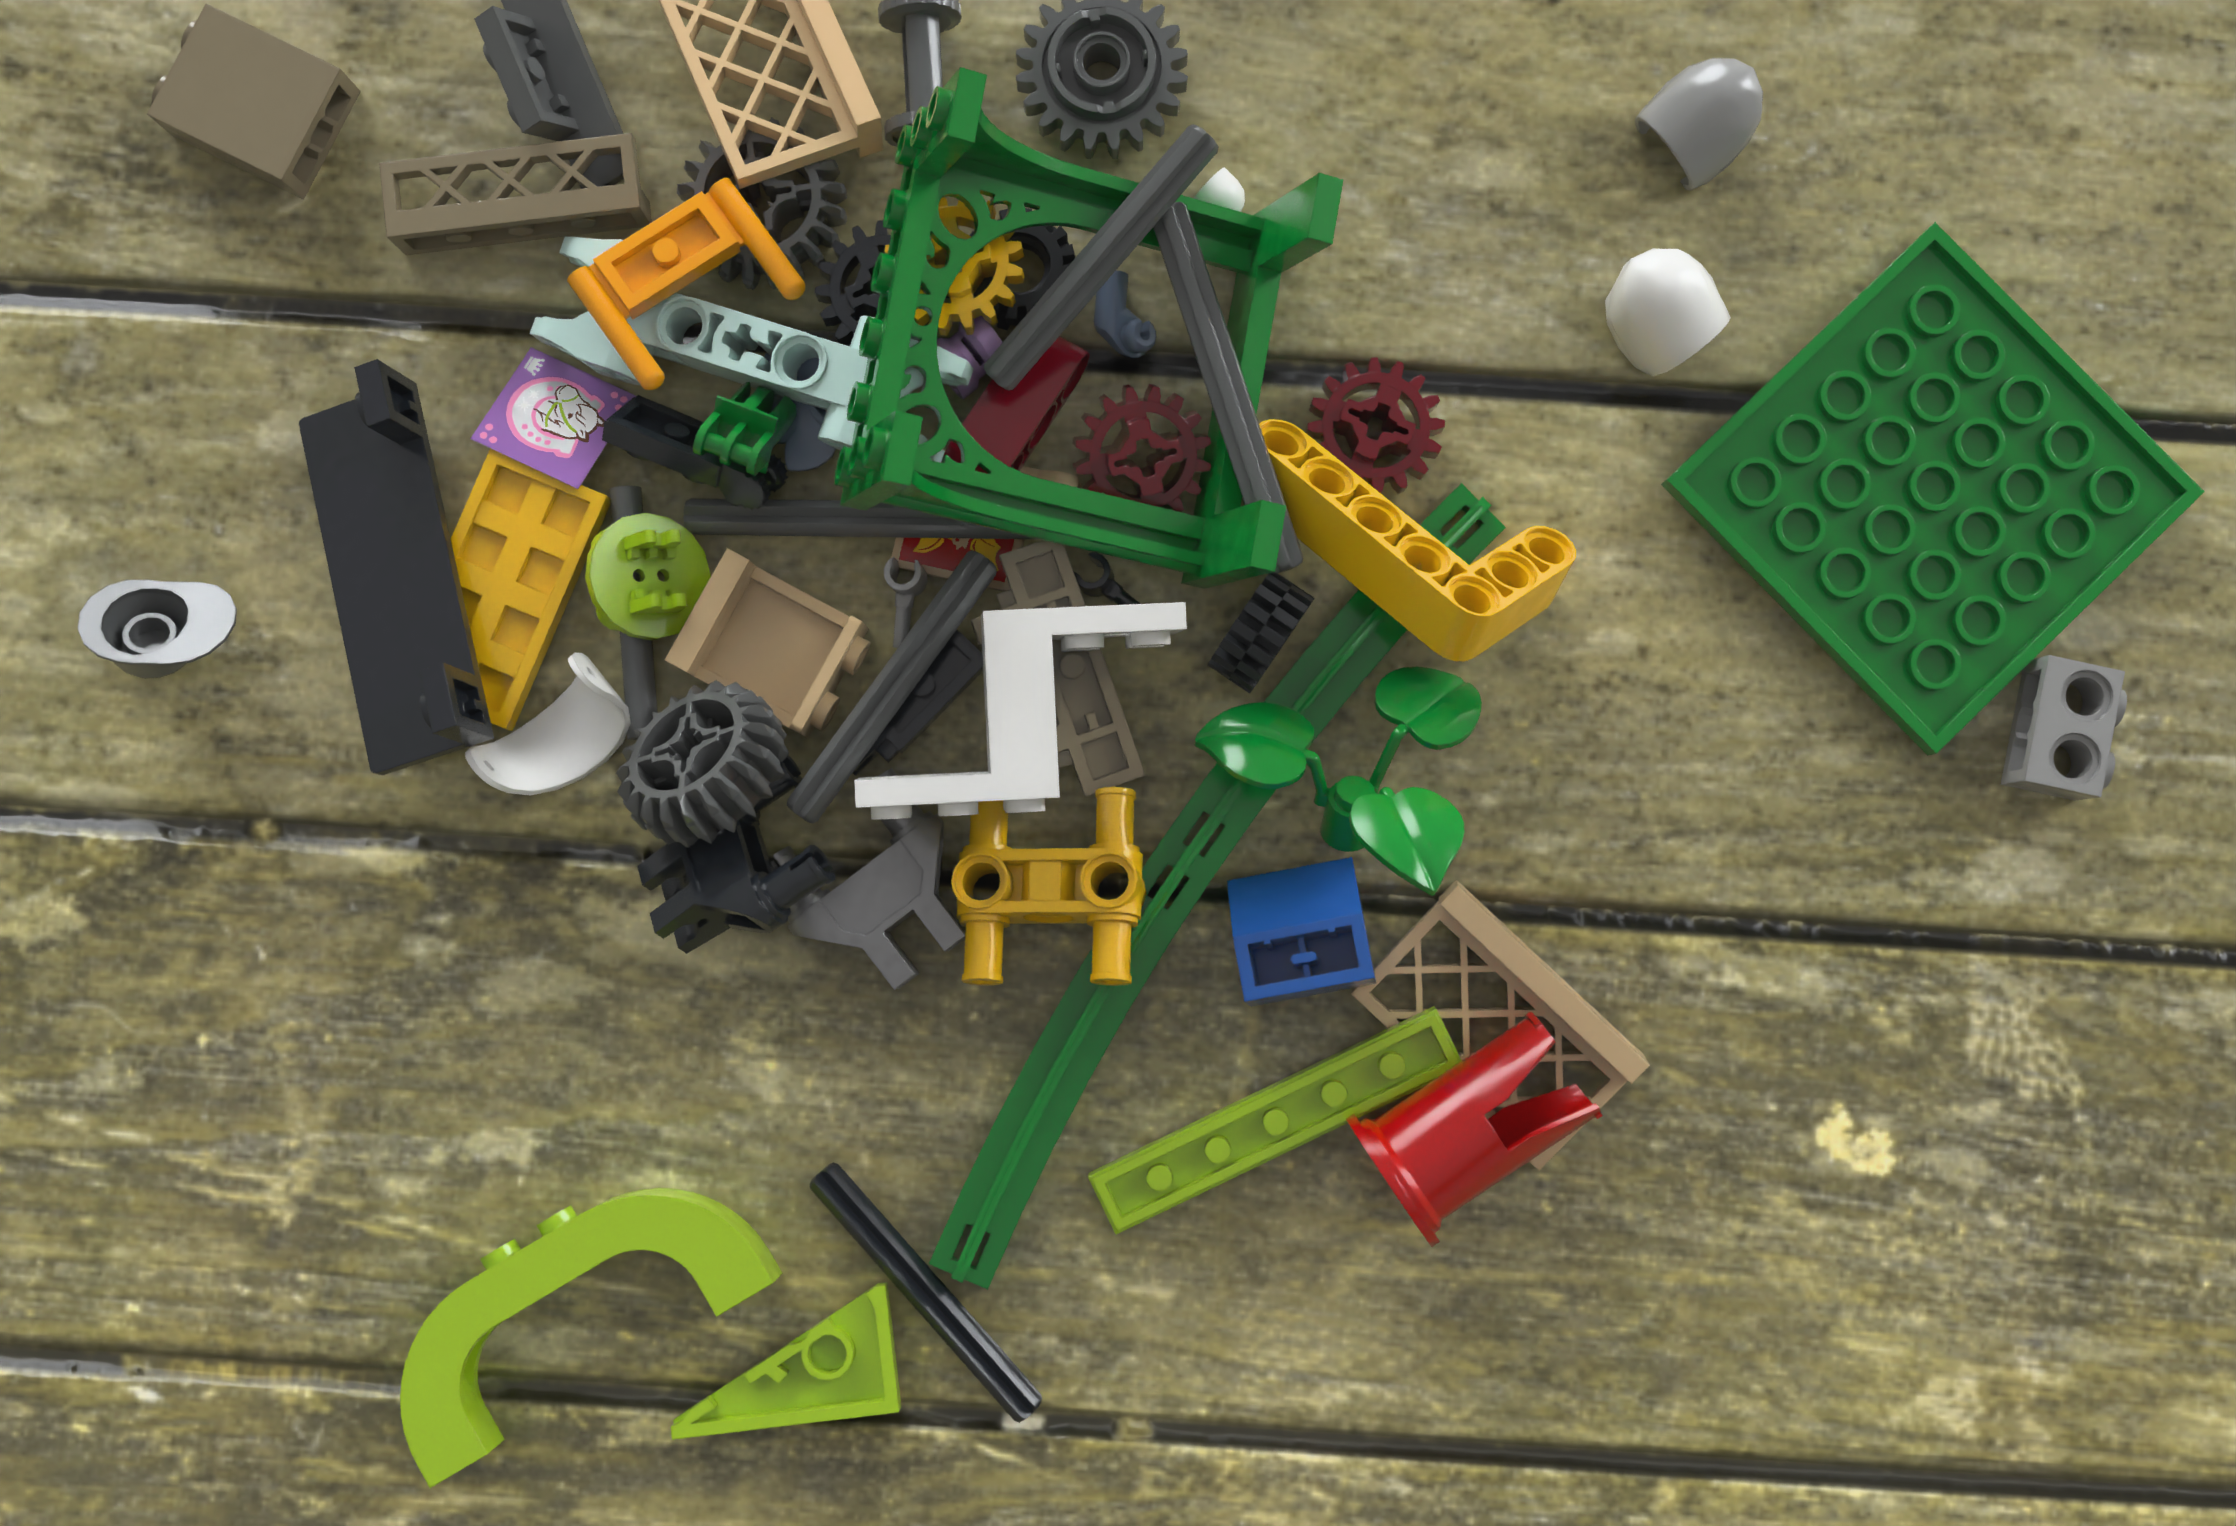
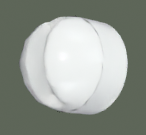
M1224 167L1210 178L1195 195L1194 199L1241 212L1245 203V194L1239 181Z

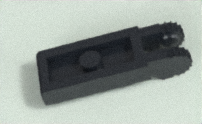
M640 395L633 397L604 421L602 441L624 449L634 458L650 460L677 471L692 482L708 484L715 488L719 487L728 502L737 506L742 504L745 509L747 507L751 510L754 508L759 509L769 500L770 492H776L780 489L788 478L786 475L788 472L785 468L786 464L781 462V458L775 457V454L770 456L767 473L759 472L754 476L746 473V467L733 462L730 466L720 463V457L706 452L705 455L700 456L693 453L696 434L704 422Z

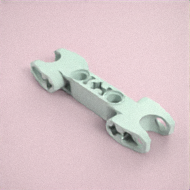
M565 236L559 253L568 257L572 264L579 267H589L594 264L593 259L623 240ZM674 293L632 320L631 317L626 319L651 355L741 384L750 382L751 387L757 388L762 386L774 391L776 395L787 396L792 400L827 410L818 439L838 450H841L843 446L851 448L856 422L847 420V408L854 383L856 381L863 383L868 358L859 356V345L866 319L871 316L860 317L850 346L678 293ZM588 311L574 319H555L547 316L535 318L530 334L542 343L576 358L598 374L626 383L640 385ZM702 322V330L698 338L691 343L683 344L686 330L693 324ZM910 339L909 347L919 343V341ZM759 345L772 356L771 363L764 356L744 351L745 349L756 350ZM937 346V358L942 383L952 386H968L974 370L971 364L966 359ZM819 358V366L815 374L807 380L797 381V372L801 364L808 359ZM908 368L905 370V374H911L912 377L910 383L901 390L899 399L923 385V375L918 369ZM920 434L918 444L928 441L924 435ZM941 450L930 457V460L941 463L945 451Z

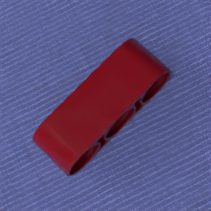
M1059 336L1013 390L1003 389L992 379L962 425L976 442L993 457L1007 466L1020 471L1080 381L1089 362L1090 353ZM950 442L943 456L948 455L955 462L961 463V451L958 445ZM979 465L975 468V471L988 474Z

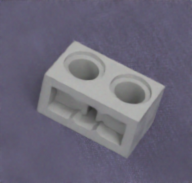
M2052 655L2033 659L2022 670L2000 785L2074 801L2101 797L2102 791L2109 785L2115 769V756L2110 752L2114 728L2121 722L2127 705V695L2122 690L2125 671ZM2069 684L2075 686L2082 695L2083 705L2079 714L2073 712L2067 705L2066 690ZM2058 746L2063 747L2071 759V768L2066 777L2060 774L2054 765V753Z

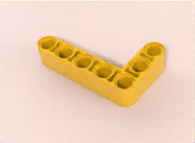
M1269 419L1259 423L1297 538L1443 658L1461 662L1471 660L1547 609L1576 559V549L1566 535L1546 526H1533L1469 565L1302 429L1290 422L1278 419Z

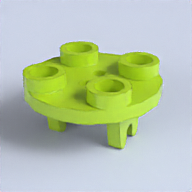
M646 512L622 517L595 535L587 556L585 575L591 601L596 607L597 617L605 627L610 630H619L629 637L652 641L680 633L711 578L705 551L692 533L669 517ZM658 571L664 574V582L658 579ZM633 572L639 573L640 582L633 578Z

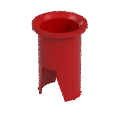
M1532 1012L1525 1014V1019L1375 1120L1364 1118L1359 1121L1355 1114L1346 1118L1362 1146L1431 1247L1440 1242L1435 1232L1440 1230L1441 1221L1593 1118L1599 1119L1603 1116L1599 1106L1596 1103L1592 1104L1577 1084L1506 1106L1488 1119L1484 1116L1511 1096L1556 1043L1541 1021Z

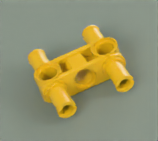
M1103 787L1095 790V797L1097 799L1095 844L1090 845L1089 848L1012 849L1007 846L1008 813H1005L1003 800L978 802L979 814L970 815L969 845L964 846L963 851L959 853V863L954 868L951 879L952 889L957 897V919H959L961 926L966 927L963 983L971 985L1003 984L1004 928L1010 927V924L1087 923V925L1093 927L1091 983L1110 986L1132 983V976L1130 975L1131 928L1138 926V921L1141 920L1142 905L1146 897L1145 881L1142 878L1143 854L1140 853L1138 846L1133 845L1135 790L1125 787ZM1117 872L1128 876L1127 889L1121 896L1111 900L1099 897V885L1106 876ZM986 874H999L1000 884L996 893L988 899L975 900L973 889L978 879Z

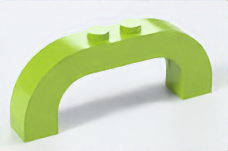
M652 1188L627 1192L610 1198L578 1216L572 1205L536 1225L542 1237L523 1249L520 1248L516 1239H513L482 1257L480 1260L486 1271L455 1289L437 1305L419 1329L404 1365L400 1391L403 1430L409 1450L429 1488L484 1457L505 1440L482 1399L478 1384V1363L482 1349L490 1334L503 1321L605 1260L620 1253L635 1250L658 1252L679 1262L693 1276L717 1317L771 1285L783 1274L762 1238L737 1213L709 1197L680 1189Z

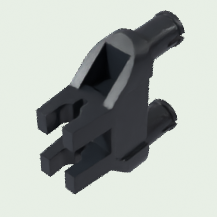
M789 755L780 762L785 775L769 784L773 797L760 799L753 807L755 816L746 814L739 819L734 833L727 829H721L711 844L699 838L689 848L680 842H674L670 845L666 844L637 866L642 886L652 891L661 885L665 902L650 913L655 934L664 939L674 932L678 949L686 954L730 928L756 933H771L788 921L791 906L823 885L830 884L835 880L836 876L831 871L833 867L830 861L814 844L807 846L803 852L774 871L772 869L759 828L760 811L796 788L803 779L799 776L801 775L800 769Z

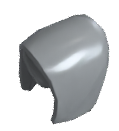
M1711 58L1688 66L1669 80L1635 118L1636 129L1639 133L1646 134L1651 128L1662 139L1686 174V177L1681 179L1680 183L1685 190L1691 191L1707 184L1721 173L1748 145L1761 121L1763 90L1753 67L1736 59Z

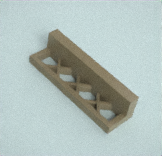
M632 133L379 163L386 237L405 255L640 228L652 222L650 202L640 186L636 140ZM621 153L624 184L597 187L583 176V173L597 156ZM569 159H577L572 166H570L564 161ZM552 162L565 172V175L550 193L533 194L520 184V181L536 163ZM514 166L508 174L501 169L502 167ZM488 169L503 180L490 197L483 201L471 202L456 191L472 171ZM443 174H451L446 179V181L442 180L440 177L437 176ZM426 177L439 187L424 208L402 210L399 180ZM576 182L584 187L583 189L570 190ZM513 190L517 191L519 194L522 195L516 197H508ZM451 197L458 202L457 204L445 205Z

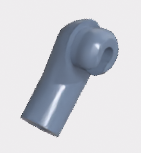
M1116 270L1096 293L1094 327L1096 332L1119 354L1126 357L1139 358L1155 345L1157 338L1156 330L1149 320L1143 323L1126 307L1128 274Z

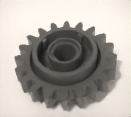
M1061 0L1062 11L1056 12L1053 8L1042 4L1039 7V13L1044 28L1035 25H1025L1024 38L1031 48L1026 47L1016 50L1017 66L1026 70L1016 75L1017 90L1021 93H1031L1023 101L1026 116H1035L1043 113L1038 123L1039 134L1044 137L1053 133L1058 128L1061 129L1060 148L1064 152L1074 144L1075 140L1082 139L1084 141L1086 159L1093 157L1098 143H1105L1112 159H1118L1120 140L1127 139L1130 145L1138 152L1142 151V129H1147L1159 137L1164 135L1165 123L1160 113L1168 116H1178L1180 101L1174 94L1186 92L1188 80L1187 75L1178 71L1187 66V50L1173 48L1180 39L1179 26L1170 25L1160 28L1164 21L1165 7L1160 4L1145 13L1143 12V0H1129L1127 2L1121 0H1083L1081 2ZM1107 62L1112 64L1118 72L1109 79L1098 80L1088 75L1086 70L1094 63Z

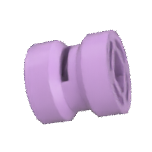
M982 315L974 319V334L967 335L961 322H959L958 331L950 338L939 337L937 339V346L966 359L974 368L968 386L949 385L961 399H965L978 389L979 379L987 374L984 370V364L1003 343Z

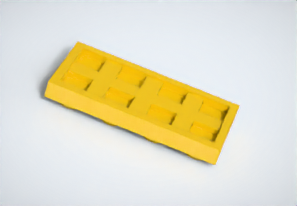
M490 448L453 532L451 543L490 721L492 724L513 731L591 549V542L595 535L598 534L610 507V498L583 485L576 489Z

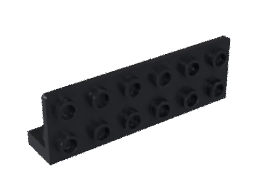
M376 359L354 367L359 392L354 400L302 418L299 421V428L369 767L372 773L385 775L494 739L417 384Z

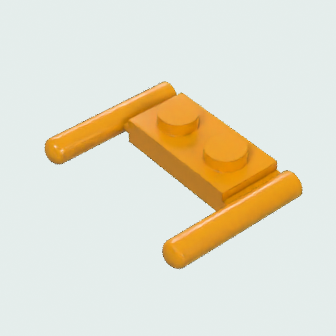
M730 178L720 179L711 186L706 194L702 191L595 257L593 259L594 264L589 267L583 266L576 269L567 278L571 288L645 390L659 388L664 382L665 375L626 319L629 317L632 320L735 256L741 252L740 247L746 244L785 299L796 300L804 294L806 289L804 280Z

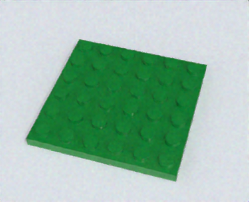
M1936 222L1927 228L1661 484L1927 756L1937 754L2205 492Z

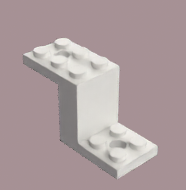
M1186 602L983 611L981 615L988 771L859 777L854 780L856 808L871 807V819L911 818L912 805L938 804V816L979 814L978 802L1003 800L1005 813L1045 811V798H1060L1052 640L1061 639V651L1100 650V648H1104L1105 637H1125L1126 649L1164 647V645L1171 644L1170 635L1187 629Z

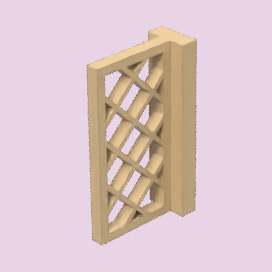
M658 0L739 189L855 148L860 158L883 150L881 116L828 0H749L738 22L711 12L710 9L715 0H700L697 6L682 0ZM761 5L786 14L788 21L779 38L750 27ZM681 17L689 19V22L686 27ZM702 25L731 36L720 58L694 48L693 42ZM794 36H796L799 45L791 43ZM743 41L772 51L762 74L732 63ZM784 56L810 67L812 73L803 90L773 79ZM704 69L713 72L709 80ZM725 77L754 88L743 111L717 101L716 94ZM818 87L823 98L814 95ZM766 93L796 104L785 128L755 116ZM807 109L832 118L838 130L834 134L817 140L796 131ZM726 121L736 125L732 133ZM748 130L778 141L771 156L748 164L744 163L739 147Z
M1455 880L1439 896V900L1374 967L1377 984L1356 987L1351 991L1352 996L1385 1027L1389 1028L1402 1022L1400 1019H1408L1427 1010L1423 1009L1422 974L1460 973L1461 1008L1436 1009L1441 1018H1462L1463 1053H1458L1461 1060L1474 1053H1470L1469 1018L1507 1017L1508 1029L1515 1025V1017H1525V1014L1532 1012L1536 1017L1543 1016L1554 1028V1040L1556 1042L1554 1044V1051H1548L1539 1062L1554 1061L1555 1090L1563 1088V1061H1591L1608 1077L1591 1095L1586 1096L1592 1104L1596 1103L1600 1109L1627 1081L1632 1084L1650 1066L1639 1049L1458 880ZM1439 920L1459 938L1460 963L1422 964L1421 939ZM1467 946L1485 963H1468ZM1414 947L1415 964H1398ZM1496 972L1506 981L1507 1007L1469 1008L1468 973ZM1387 974H1415L1416 1009H1388L1371 991ZM1514 990L1532 1007H1515ZM1562 1035L1579 1051H1562ZM1516 1089L1505 1102L1497 1107H1506L1537 1096H1517ZM1494 1108L1484 1116L1488 1119L1498 1111ZM1583 1126L1529 1162L1540 1171Z

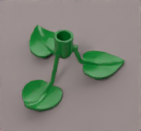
M1418 666L1399 668L1385 675L1376 687L1375 707L1384 719L1398 726L1392 731L1369 781L1359 776H1347L1335 783L1331 788L1327 787L1319 755L1308 750L1313 741L1314 727L1305 717L1288 707L1268 702L1239 705L1220 713L1198 732L1195 738V747L1208 753L1230 775L1255 787L1279 789L1290 786L1303 776L1307 765L1310 768L1316 789L1314 803L1325 807L1320 833L1323 840L1329 846L1344 852H1354L1365 847L1368 852L1388 869L1431 896L1435 895L1439 890L1448 868L1462 845L1465 829L1461 814L1451 802L1428 789L1410 787L1395 794L1389 787H1383L1380 791L1379 787L1402 739L1408 733L1418 743L1433 750L1451 748L1470 736L1478 723L1482 706L1481 696L1471 683H1466L1462 678L1444 671Z

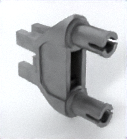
M889 769L878 777L895 776L896 773L893 769ZM912 805L911 818L881 819L893 835V838L890 840L892 846L831 892L829 889L822 891L819 888L791 906V915L788 917L790 924L787 927L793 935L863 948L894 990L900 989L919 974L889 933L912 914H917L944 951H950L965 939V930L939 897L944 823L938 814L933 815L931 811L924 814L918 805ZM787 846L773 856L781 866L794 858L795 854L791 846ZM774 861L770 862L773 871L778 868Z

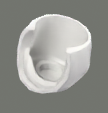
M1653 248L1631 258L1623 266L1605 300L1607 325L1618 348L1635 368L1651 376L1668 372L1697 353L1723 330L1731 318L1711 275L1701 263L1679 249Z

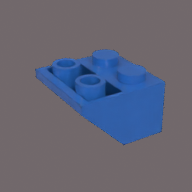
M1352 857L1227 880L1234 947L1244 1002L1249 1006L1377 984Z

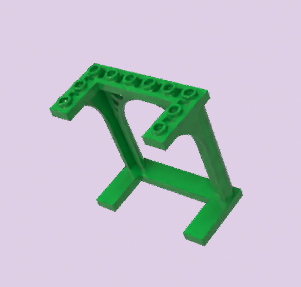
M960 67L943 88L935 87L929 105L918 108L912 126L905 124L898 140L895 163L904 166L900 190L895 188L891 190L884 212L883 227L891 229L892 233L888 254L882 252L879 254L872 276L871 291L879 293L880 297L876 318L868 317L866 319L860 339L859 356L866 357L868 360L863 383L858 381L854 383L848 402L847 420L856 422L851 448L843 446L835 471V485L843 487L840 505L866 511L879 503H885L1183 572L1181 584L1203 589L1275 572L1286 505L1259 500L1240 507L1242 495L1213 407L1208 430L1211 444L1205 447L1203 458L1211 464L1210 471L1201 472L1199 487L1202 491L1196 497L1193 515L1024 474L1007 466L988 453L976 442L959 421L950 405L939 372L937 332L944 300L951 284L962 267L978 250L991 241L1024 228L1049 225L1065 226L1096 234L1139 184L1138 182L1059 160L1009 137L992 124L981 109L987 75ZM1319 172L1254 215L1180 195L1175 201L1183 202L1187 206L1205 263L1237 272L1227 329L1256 414L1281 273L1333 244L1343 179ZM982 195L992 197L990 206L995 204H1005L1008 206L1007 214L1003 220L990 218L988 205ZM947 196L957 198L970 210L975 226L971 238H957L946 229L940 219L938 210L941 198ZM1025 207L1032 208V209H1036V210L1030 211V212H1026ZM1152 228L1138 245L1160 251ZM930 237L947 252L946 263L943 268H934L927 261V259H932L935 253ZM920 286L926 294H919ZM916 309H923L928 313L930 318L928 325L921 326L915 322ZM910 339L919 341V343L909 347ZM908 368L918 369L923 375L921 392L910 393L899 399L901 390L910 383L912 377L911 374L906 375L905 370ZM914 407L930 408L936 413L938 418L936 432L928 441L922 444H918L923 417L905 413ZM948 441L956 443L961 451V463L955 462L948 455L942 457V463L930 460V457L940 452ZM979 465L988 474L975 471V468Z

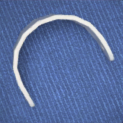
M574 652L568 658L569 665L577 677L550 706L513 733L495 742L471 746L465 752L468 764L483 781L498 790L511 794L531 796L556 791L588 776L606 763L623 744L631 725L628 706L586 655Z

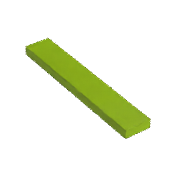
M1433 1006L1089 1172L1088 1179L1117 1235L1347 1124L1346 1118L1352 1114L1360 1118L1424 1087L1462 1060L1437 1009Z

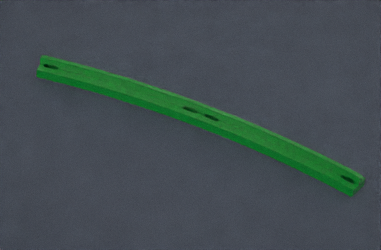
M1462 483L1420 524V526L1467 564H1470L1506 528L1488 510L1492 505L1484 497L1478 500ZM1462 509L1466 514L1443 536L1439 531ZM1476 523L1479 528L1456 549L1453 544ZM1358 590L1306 649L1264 702L1288 707L1305 717L1314 727V741L1351 694L1404 635L1407 629L1362 591ZM1218 763L1215 764L1142 868L1146 897L1142 905L1141 920L1138 921V926L1131 928L1130 975L1132 976V983L1118 986L1091 983V948L1035 1044L999 1112L960 1192L930 1259V1265L952 1274V1279L962 1283L966 1280L988 1290L1019 1218L1049 1156L1127 1012L1214 875L1276 789H1263L1244 783L1226 772ZM1203 812L1208 814L1209 818L1189 846L1185 845L1183 841ZM1219 824L1224 825L1225 827L1204 857L1199 854ZM1169 864L1173 867L1172 871L1155 897L1151 899L1147 894ZM1185 875L1189 878L1167 910L1164 908V905ZM966 1224H969L973 1228L960 1258L954 1257V1252ZM985 1232L990 1233L977 1266L971 1264Z

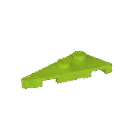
M888 1282L876 1284L677 1416L671 1426L672 1440L898 1413L901 1409V1398Z

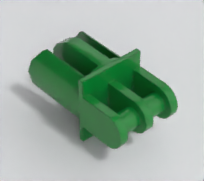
M746 382L740 386L730 399L719 395L716 397L714 411L700 426L696 434L693 453L703 456L708 452L720 457V463L730 466L733 462L746 467V473L756 476L759 472L767 473L771 451L792 426L797 412L796 405L787 396H784L772 411L774 391L758 386L750 395L751 384Z

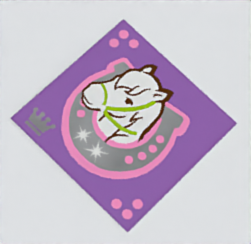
M531 347L470 439L579 489L607 442L602 441L604 421L636 396Z

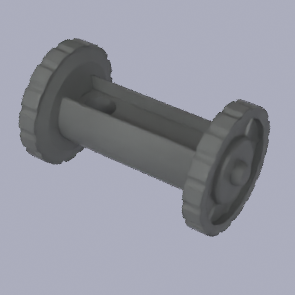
M884 0L879 3V23L885 29L895 33H902L906 112L897 114L885 122V140L892 146L897 147L904 125L912 126L918 108L929 105L935 87L943 88L940 33L954 28L961 22V3H959V0Z

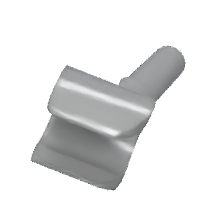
M892 557L885 565L884 578L887 584L896 592L893 647L898 648L910 632L911 610L914 605V597L923 592L928 579L923 566L918 560H915L913 579L906 584H898L899 562L895 557Z

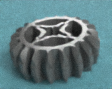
M771 117L769 122L781 126L778 120ZM798 127L796 132L805 135L803 129ZM748 130L739 147V152L744 163L748 164L771 156L778 141ZM700 140L699 149L706 159L704 163L685 160L684 169L694 182L677 184V194L682 201H687L701 191L706 194L714 183L720 179L733 176L721 145L715 148L710 142ZM832 159L821 160L795 169L809 182L806 184L795 185L793 179L776 180L774 178L761 182L767 196L771 200V202L767 201L770 208L764 211L765 228L803 280L805 279V273L801 264L807 259L816 267L819 266L820 262H826L818 248L819 245L832 248L831 244L835 240L840 242L838 234L830 227L841 226L847 222L845 209L837 205L847 199V191L843 183L835 182L838 175H840V170L836 161ZM760 182L739 189L737 184L735 187L755 213L752 206L758 208L755 200L761 198ZM804 211H808L804 222L798 230L781 242V232L784 226L792 220L803 218ZM747 246L740 247L741 252L719 265L718 274L727 283L733 281L742 271V281L747 289L754 290L759 284L762 274L766 275L771 288L777 289Z
M715 680L709 684L705 691L693 685L686 697L678 699L671 696L669 706L660 713L651 711L652 721L645 728L634 730L637 741L622 751L627 762L620 766L616 772L622 782L617 792L622 797L626 808L632 813L631 818L643 830L648 829L657 839H662L668 845L680 842L689 848L699 838L711 844L716 839L719 830L727 829L734 833L739 819L746 814L755 816L753 807L760 799L773 797L769 784L785 775L780 762L789 755L784 745V739L787 734L782 729L781 721L773 713V709L761 696L757 697L752 690L749 691L741 687L737 682L724 686Z

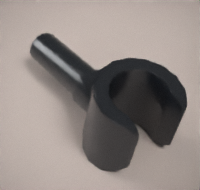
M1088 553L1090 560L1098 567L1104 569V574L1098 581L1093 583L1086 582L1079 574L1073 571L1079 588L1090 597L1104 595L1117 605L1141 604L1114 580L1115 576L1108 560L1099 553Z

